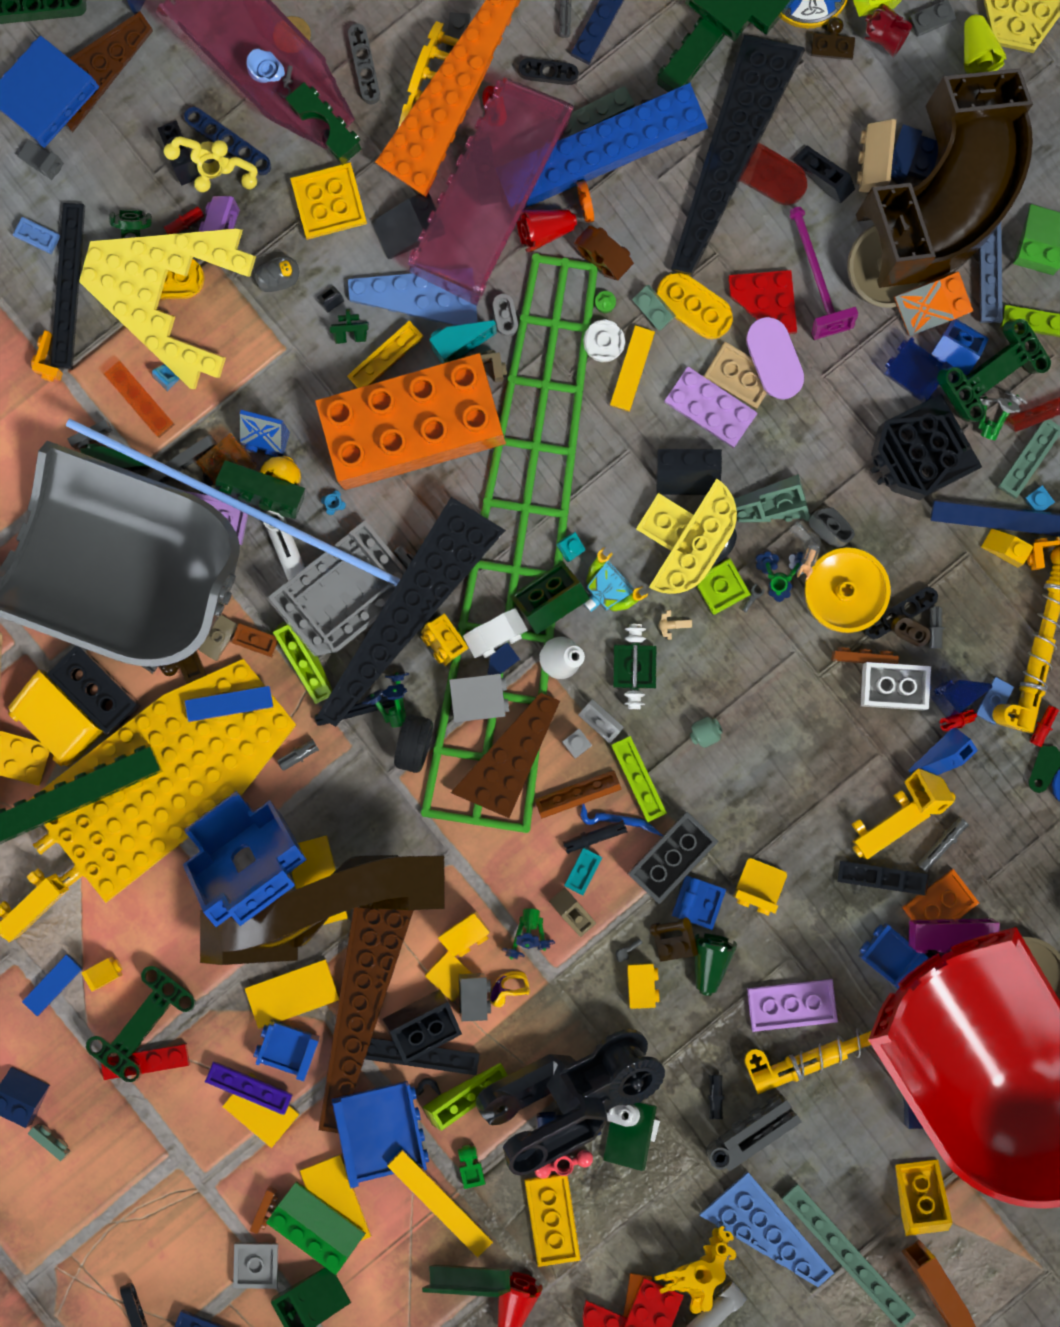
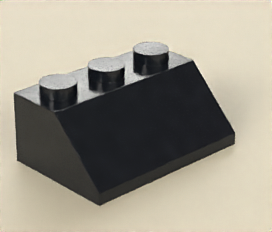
M658 449L656 495L658 493L661 495H707L715 480L721 481L722 449Z
M440 989L382 1019L404 1064L462 1035L449 1002Z

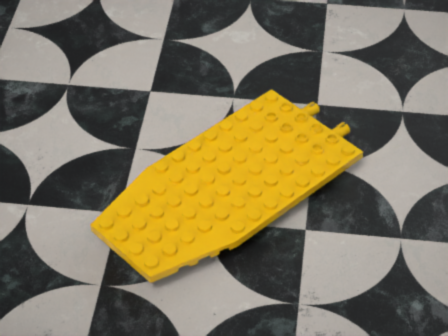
M244 659L162 695L41 790H46V792L54 790V785L66 781V783L75 780L74 776L86 772V774L95 771L94 767L103 763L110 765L115 762L114 759L123 754H126L128 757L135 753L134 750L144 745L147 748H153L163 770L159 774L44 825L48 829V833L33 843V846L42 855L53 844L59 843L74 862V867L59 877L60 881L64 882L65 887L69 888L80 877H86L104 902H109L187 840L189 836L186 834L185 828L237 791L240 796L246 792L253 780L256 779L277 749L297 726L273 695L274 708L188 722L185 700L266 687Z

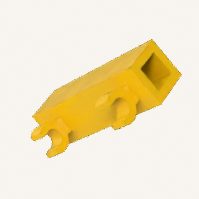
M899 791L893 795L901 806L899 810L868 831L861 820H856L851 824L859 837L852 841L855 845L852 848L859 858L869 859L931 815L921 814L915 801L909 802L905 793Z
M39 868L32 871L27 878L37 887L13 910H11L10 905L6 901L0 904V917L3 919L0 921V935L2 938L6 939L9 943L19 938L69 890L68 887L64 886V882L60 881L56 873L45 878L44 873Z

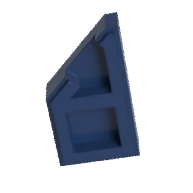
M508 642L490 656L488 675L502 674L520 660Z

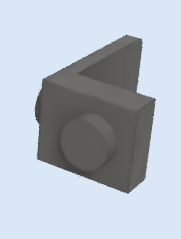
M31 140L25 144L18 154L22 161L50 180H53L64 164L52 151L48 153Z

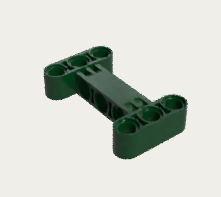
M1014 319L1007 321L1003 326V333L1010 344L967 376L957 367L943 368L939 371L937 380L963 421H981L985 417L986 410L979 397L1022 365L1030 374L1045 373L1050 369L1051 360L1026 320ZM1015 324L1018 326L1017 334L1014 331ZM1026 342L1029 345L1028 351L1025 349ZM1036 360L1039 361V368L1036 367ZM950 372L953 375V379L951 382L948 379V375ZM961 390L964 393V397L962 400L959 397V393ZM971 408L974 409L973 417L970 415Z
M154 966L146 967L141 973L142 981L153 991L114 1041L110 1043L103 1037L93 1036L86 1042L87 1052L126 1082H135L140 1079L142 1074L141 1067L130 1057L171 1004L182 1012H190L196 1006L195 997ZM151 970L157 972V979L154 982H148L146 979L147 973ZM168 983L174 985V992L171 995H165L163 992V987ZM188 996L191 998V1005L186 1009L182 1008L180 1000ZM95 1040L102 1042V1049L99 1052H94L91 1048ZM112 1053H117L120 1059L118 1064L113 1066L109 1063L108 1058ZM129 1066L135 1067L137 1071L136 1076L132 1079H129L125 1074Z

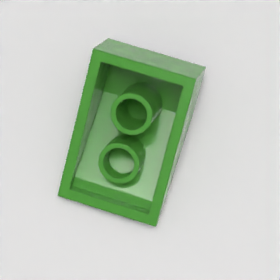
M1030 204L1013 264L1049 275H1054L1060 269V212Z

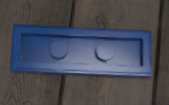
M66 954L22 1003L36 1016H39L83 968L70 955Z

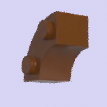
M589 225L573 242L582 258L594 264L607 278L618 281L634 264L629 257L630 252L628 249L620 246L601 227L597 229Z

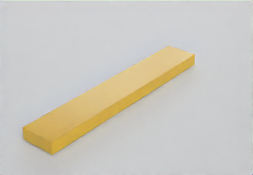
M403 1149L387 1164L388 1168L477 1258L493 1243V1240Z

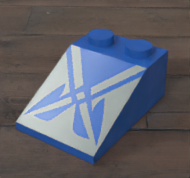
M241 410L240 443L245 446V450L257 453V450L265 451V455L270 457L284 456L290 431L283 420Z

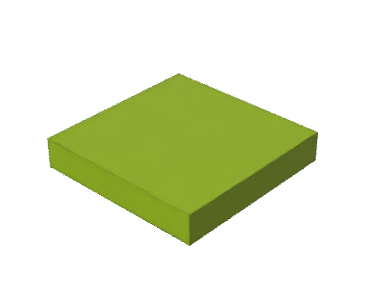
M730 558L712 567L706 577L697 585L713 616L751 595Z

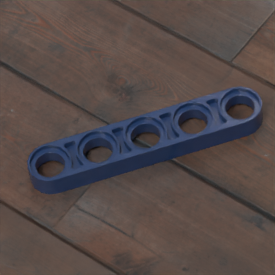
M191 107L186 110L184 114L185 121L193 130L211 142L223 141L227 136L232 137L234 142L228 146L227 153L229 155L239 157L255 166L259 160H265L267 167L263 170L257 169V174L266 175L270 172L271 162L265 154L199 108ZM192 113H198L200 119L192 123L189 121V116ZM208 125H215L217 127L214 134H207L205 132ZM248 148L250 155L247 158L240 157L239 152L241 149Z

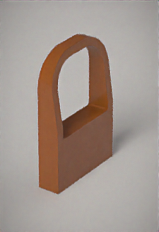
M918 1240L901 1252L947 1326L976 1327L969 1310L938 1260L928 1248Z

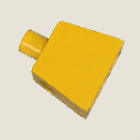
M918 768L904 781L921 814H941L955 801V794L950 792L943 778Z

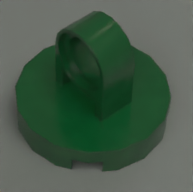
M119 210L118 215H115L114 212L109 214V223L111 226L121 229V239L125 238V235L128 233H133L136 237H140V229H146L152 225V216L150 213H147L146 216L142 215L141 210Z

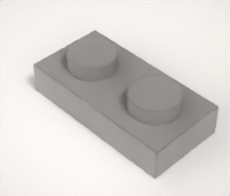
M593 699L578 715L609 743L624 728Z

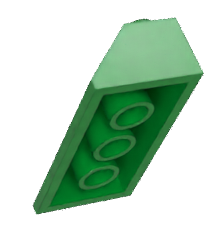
M297 1181L266 1222V1224L335 1275L341 1270L366 1234Z

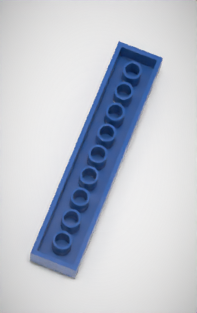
M688 83L495 170L510 208L516 213L519 210L528 208L578 186V181L586 180L587 182L707 129L708 126L691 83Z

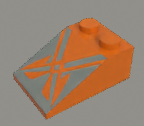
M959 271L949 272L894 297L908 336L952 321L973 311Z

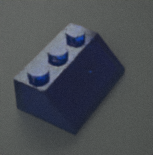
M950 680L937 686L933 690L935 694L931 696V699L943 714L948 717L961 713L993 686L990 683L965 680L953 682Z

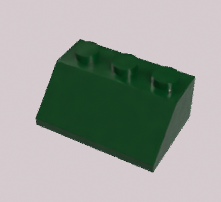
M563 561L510 596L536 634L547 629L550 625L590 599L580 581Z

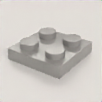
M235 1242L233 1288L277 1289L279 1243Z

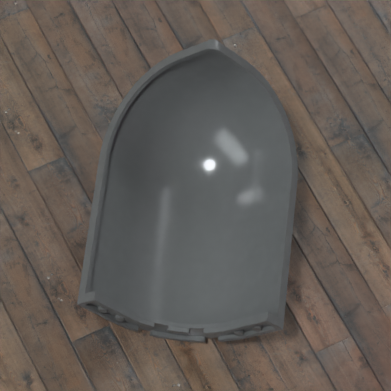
M46 441L39 449L33 488L27 509L31 511L28 522H23L16 538L19 541L16 550H10L0 566V617L111 659L137 666L169 665L193 654L209 635L225 606L228 605L232 595L230 591L236 578L235 570L240 553V544L231 523L212 505L180 489L50 441Z

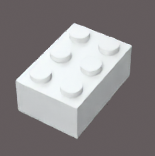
M864 663L862 669L861 706L909 710L929 709L931 666Z

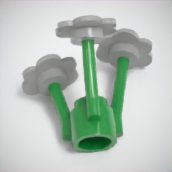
M1005 391V393L1010 396L1009 399H996L987 396L979 397L985 410H987V405L997 401L1000 403L1001 409L1004 410L998 422L991 419L985 422V414V417L978 426L979 429H982L980 435L990 440H996L1009 414L1020 412V403L1027 404L1028 402L1020 398L1019 395Z

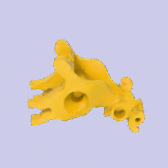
M724 1226L714 1228L712 1230V1237L709 1238L710 1245L703 1246L706 1255L700 1257L701 1260L677 1267L672 1272L654 1276L655 1281L661 1279L672 1281L670 1284H665L664 1288L659 1289L660 1293L674 1290L687 1292L692 1297L690 1311L692 1313L698 1314L701 1311H710L713 1306L714 1289L723 1283L726 1278L724 1262L728 1255H730V1261L736 1258L735 1250L728 1246V1242L734 1239L732 1233L723 1231Z

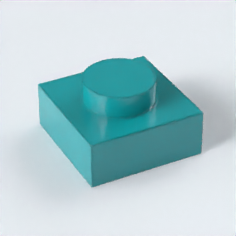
M576 532L569 534L556 544L567 562L573 560L586 550Z

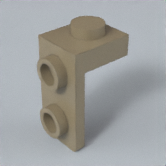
M494 350L483 352V355H481L483 363H493L495 383L503 382V375H507L505 362L501 363L500 352L495 353ZM474 353L464 354L462 358L474 355Z

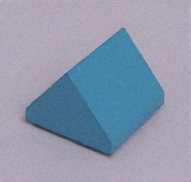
M165 364L152 371L153 378L167 392L180 379Z

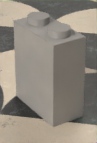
M501 674L449 680L454 722L505 717V712H509L508 699L503 697V691L507 690L506 678H501Z

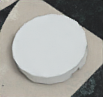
M598 320L585 331L583 338L584 349L594 360L610 362L617 358L624 350V333L616 323L609 320Z

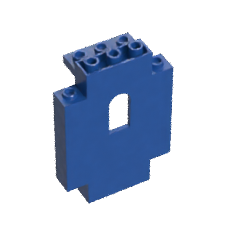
M237 791L184 829L200 852L182 865L203 913L215 927L231 916L239 926L254 917L295 886L289 873L307 860L282 814L270 800L254 811ZM250 847L256 861L241 872H238L233 861L234 857L240 850Z

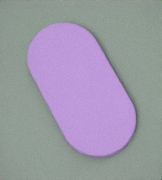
M766 317L755 321L748 330L746 344L761 384L766 393L776 399L785 400L792 398L803 386L804 373L789 333L784 324L777 319Z

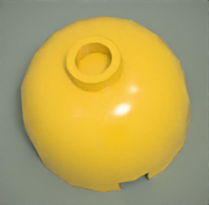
M272 457L261 467L260 472L298 486L300 485V469L290 457Z

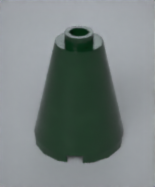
M705 933L704 937H699V934H696L694 937L698 955L695 956L696 989L700 990L699 993L702 995L711 996L712 993L718 991L737 949V943L733 941V944L728 942L729 938L720 935Z

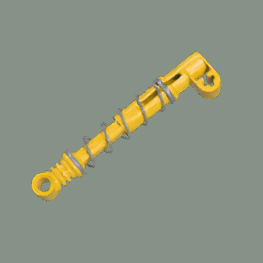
M1060 546L1055 547L1051 552V561L1054 565L1051 570L1053 571H1051V576L1044 584V589L1048 590L1049 594H1042L1043 597L1047 598L1044 613L1037 614L1042 617L1039 632L1032 633L1035 638L1032 650L1028 652L1030 658L1027 670L1023 671L1025 674L1024 682H1020L1019 685L1021 694L1018 705L999 704L994 708L992 714L993 720L997 724L1027 733H1033L1041 699L1045 696L1048 688L1046 685L1047 674L1053 668L1050 664L1052 654L1057 650L1056 640L1053 637L1055 633L1060 632V630L1055 632L1056 625L1060 628V625L1057 623L1060 614ZM1008 714H1015V718H1011Z
M857 1028V1036L844 1041L838 1035L837 1040L824 1045L819 1043V1047L807 1052L800 1051V1054L797 1056L791 1054L784 1061L772 1066L769 1065L764 1052L752 1049L745 1054L744 1063L753 1086L759 1095L791 1081L799 1082L804 1079V1076L816 1071L822 1073L824 1068L836 1064L840 1066L842 1061L848 1059L847 1054L849 1053L859 1058L862 1048L867 1046L873 1048L868 1041L871 1031L863 1034ZM859 1050V1055L856 1056L853 1052ZM755 1054V1056L761 1057L758 1064L760 1066L766 1064L767 1068L752 1073L751 1069L756 1068L755 1064L750 1063V1060L753 1059L752 1055ZM816 1058V1060H817L816 1062H813V1063H812V1062L810 1061V1060ZM807 1061L810 1063L806 1066L803 1065V1063ZM793 1068V1071L781 1076L778 1075L779 1072Z

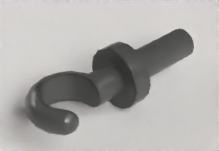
M288 65L286 77L282 78V82H284L283 87L287 88L289 93L286 96L279 93L282 98H286L291 94L289 84H292L290 78L293 66Z

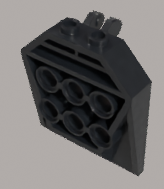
M940 394L885 421L878 427L871 453L875 467L870 470L872 474L881 471L883 476L877 480L878 485L885 483L892 492L920 501L982 468V465L943 395ZM922 422L927 423L929 428H924ZM901 432L907 435L908 440L903 439ZM933 440L937 441L939 448L934 446ZM911 451L917 453L918 459L912 456ZM943 458L949 462V466L944 464ZM922 469L927 471L928 477L922 474Z

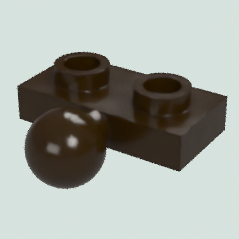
M833 17L827 23L830 35L813 34L811 56L852 60L855 37L838 36L843 30L844 24L840 18Z
M197 650L179 662L161 666V671L165 676H173L177 673L178 669H181L186 684L207 675Z

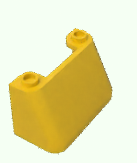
M39 669L8 706L10 710L8 714L16 722L19 720L54 755L53 760L59 766L65 765L70 767L104 732L46 675L47 671Z

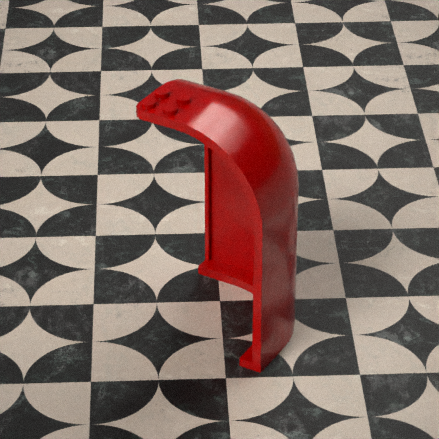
M1017 927L956 944L951 947L952 951L942 956L938 953L916 967L898 983L900 988L895 994L890 993L884 1001L868 1041L940 1156L956 1175L978 1191L1005 1203L1028 1208L1060 1207V1000Z

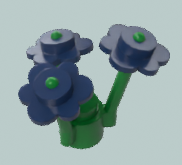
M531 908L523 910V916L519 919V926L512 949L502 948V951L506 953V957H509L511 960H518V956L524 958L525 955L516 951L518 945L527 949L537 947L538 950L546 951L550 949V945L555 944L554 940H545L543 918L540 917L539 910ZM524 926V928H526V933H523L521 935ZM537 926L539 929L540 941L538 936H533L531 934V929H536Z

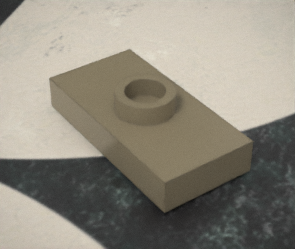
M221 615L198 650L213 660L218 661L235 634L238 624Z

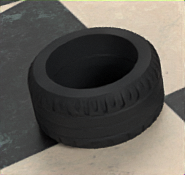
M414 714L406 716L395 751L394 765L396 768L413 773H418L422 770L433 731L431 719Z

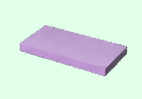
M833 979L747 988L752 1032L838 1022Z

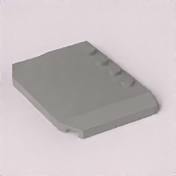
M366 520L334 545V547L400 579L406 571L404 566ZM325 552L268 596L267 599L314 656L338 652L373 624L396 586Z

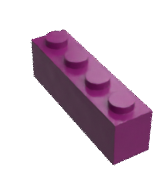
M993 918L909 920V946L916 950L917 953H929V950L948 953L951 947L956 944L999 932L1000 923Z

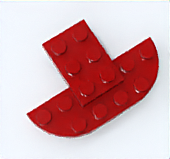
M643 1277L627 1317L585 1300L582 1313L583 1327H672L684 1294L675 1290L661 1294L659 1289L664 1288V1285Z

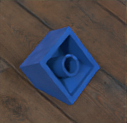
M954 319L949 322L931 354L940 362L960 368L965 375H968L980 358L989 338L961 321Z

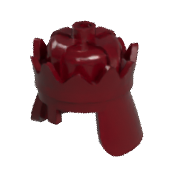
M883 4V8H877L873 15L868 14L865 20L867 22L866 34L870 37L866 36L864 39L882 45L894 58L912 29V24L909 21L903 20V17L895 13L889 6Z

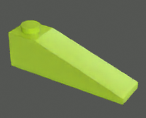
M286 621L280 623L273 631V634L314 703L317 704L327 699L333 690L318 656H314Z
M499 1063L444 1092L422 1108L431 1124L442 1131L476 1107L477 1096L484 1088L508 1075L502 1064Z

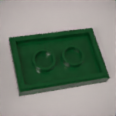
M640 1102L634 1104L640 1112V1119L636 1125L625 1127L610 1122L603 1161L645 1171L657 1106ZM625 1112L624 1117L628 1119L629 1114Z

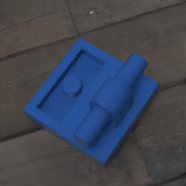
M686 876L671 916L679 919L688 918L691 923L713 930L726 889Z

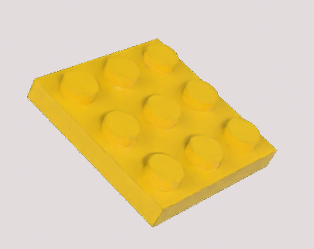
M351 162L343 166L339 165L290 178L307 240L367 224Z

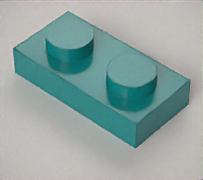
M583 848L564 886L584 895L603 857Z

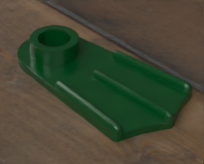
M1042 745V748L1040 747L1029 779V787L1033 792H1044L1060 767V751L1056 746ZM1036 779L1041 781L1040 787L1035 786Z

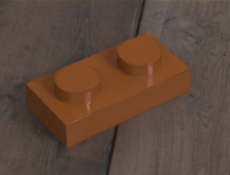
M239 623L231 643L272 658L278 640L273 635Z
M269 1187L266 1190L250 1228L251 1232L258 1234L260 1229L265 1230L266 1222L269 1219L266 1216L269 1208L273 1210L278 1200V1197L275 1196L276 1189Z

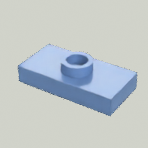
M21 217L13 233L15 238L51 255L60 239L59 234L24 217Z
M994 677L976 711L977 716L995 725L996 722L992 716L993 710L997 705L1007 703L1014 686Z

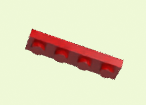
M187 1044L134 1052L130 1057L141 1067L142 1074L190 1065ZM119 1055L110 1056L108 1058L109 1063L113 1066L118 1064ZM101 1063L103 1080L120 1078ZM129 1066L125 1071L126 1076L136 1075L137 1073L133 1066Z

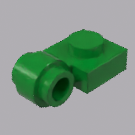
M471 1144L462 1146L461 1149H458L460 1162L465 1161L466 1165L460 1166L464 1189L485 1185L486 1181L481 1162L473 1163L474 1159L478 1158L476 1146H471Z

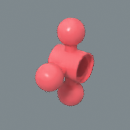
M581 1150L574 1158L566 1154L555 1160L554 1163L547 1164L534 1172L541 1179L547 1178L552 1171H556L561 1176H567L573 1171L574 1165L584 1168L589 1167L593 1162V1155L588 1150ZM561 1159L569 1161L570 1165L567 1169H560L557 1164Z

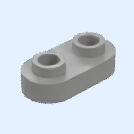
M500 294L493 300L494 315L499 333L509 337L518 330L513 299L507 294ZM500 304H507V308L501 309L499 307ZM506 323H509L512 327L510 329H505L504 325Z

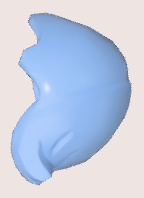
M254 49L247 56V71L253 80L260 83L275 82L285 75L283 65L272 52Z

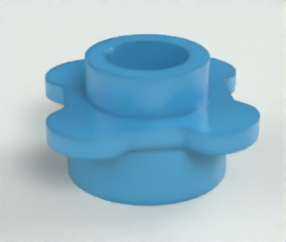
M333 491L332 494L323 496L321 499L322 504H325L327 508L326 513L328 515H334L336 511L344 510L346 507L345 502H342L340 498L341 494L339 491Z

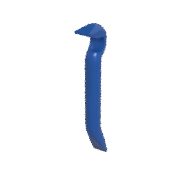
M582 804L580 816L587 825H594L599 821L617 823L624 820L625 825L640 827L663 836L651 824L640 818L600 812L596 813L593 819H589L585 804Z

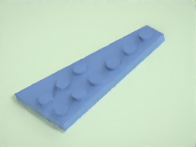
M473 268L348 279L350 302L388 309V311L401 312L409 316L448 323L453 326L478 323Z
M748 1171L699 1213V1216L709 1220L717 1227L724 1226L725 1231L731 1232L740 1241L775 1260L778 1264L793 1271L816 1287H819L834 1274L832 1269Z

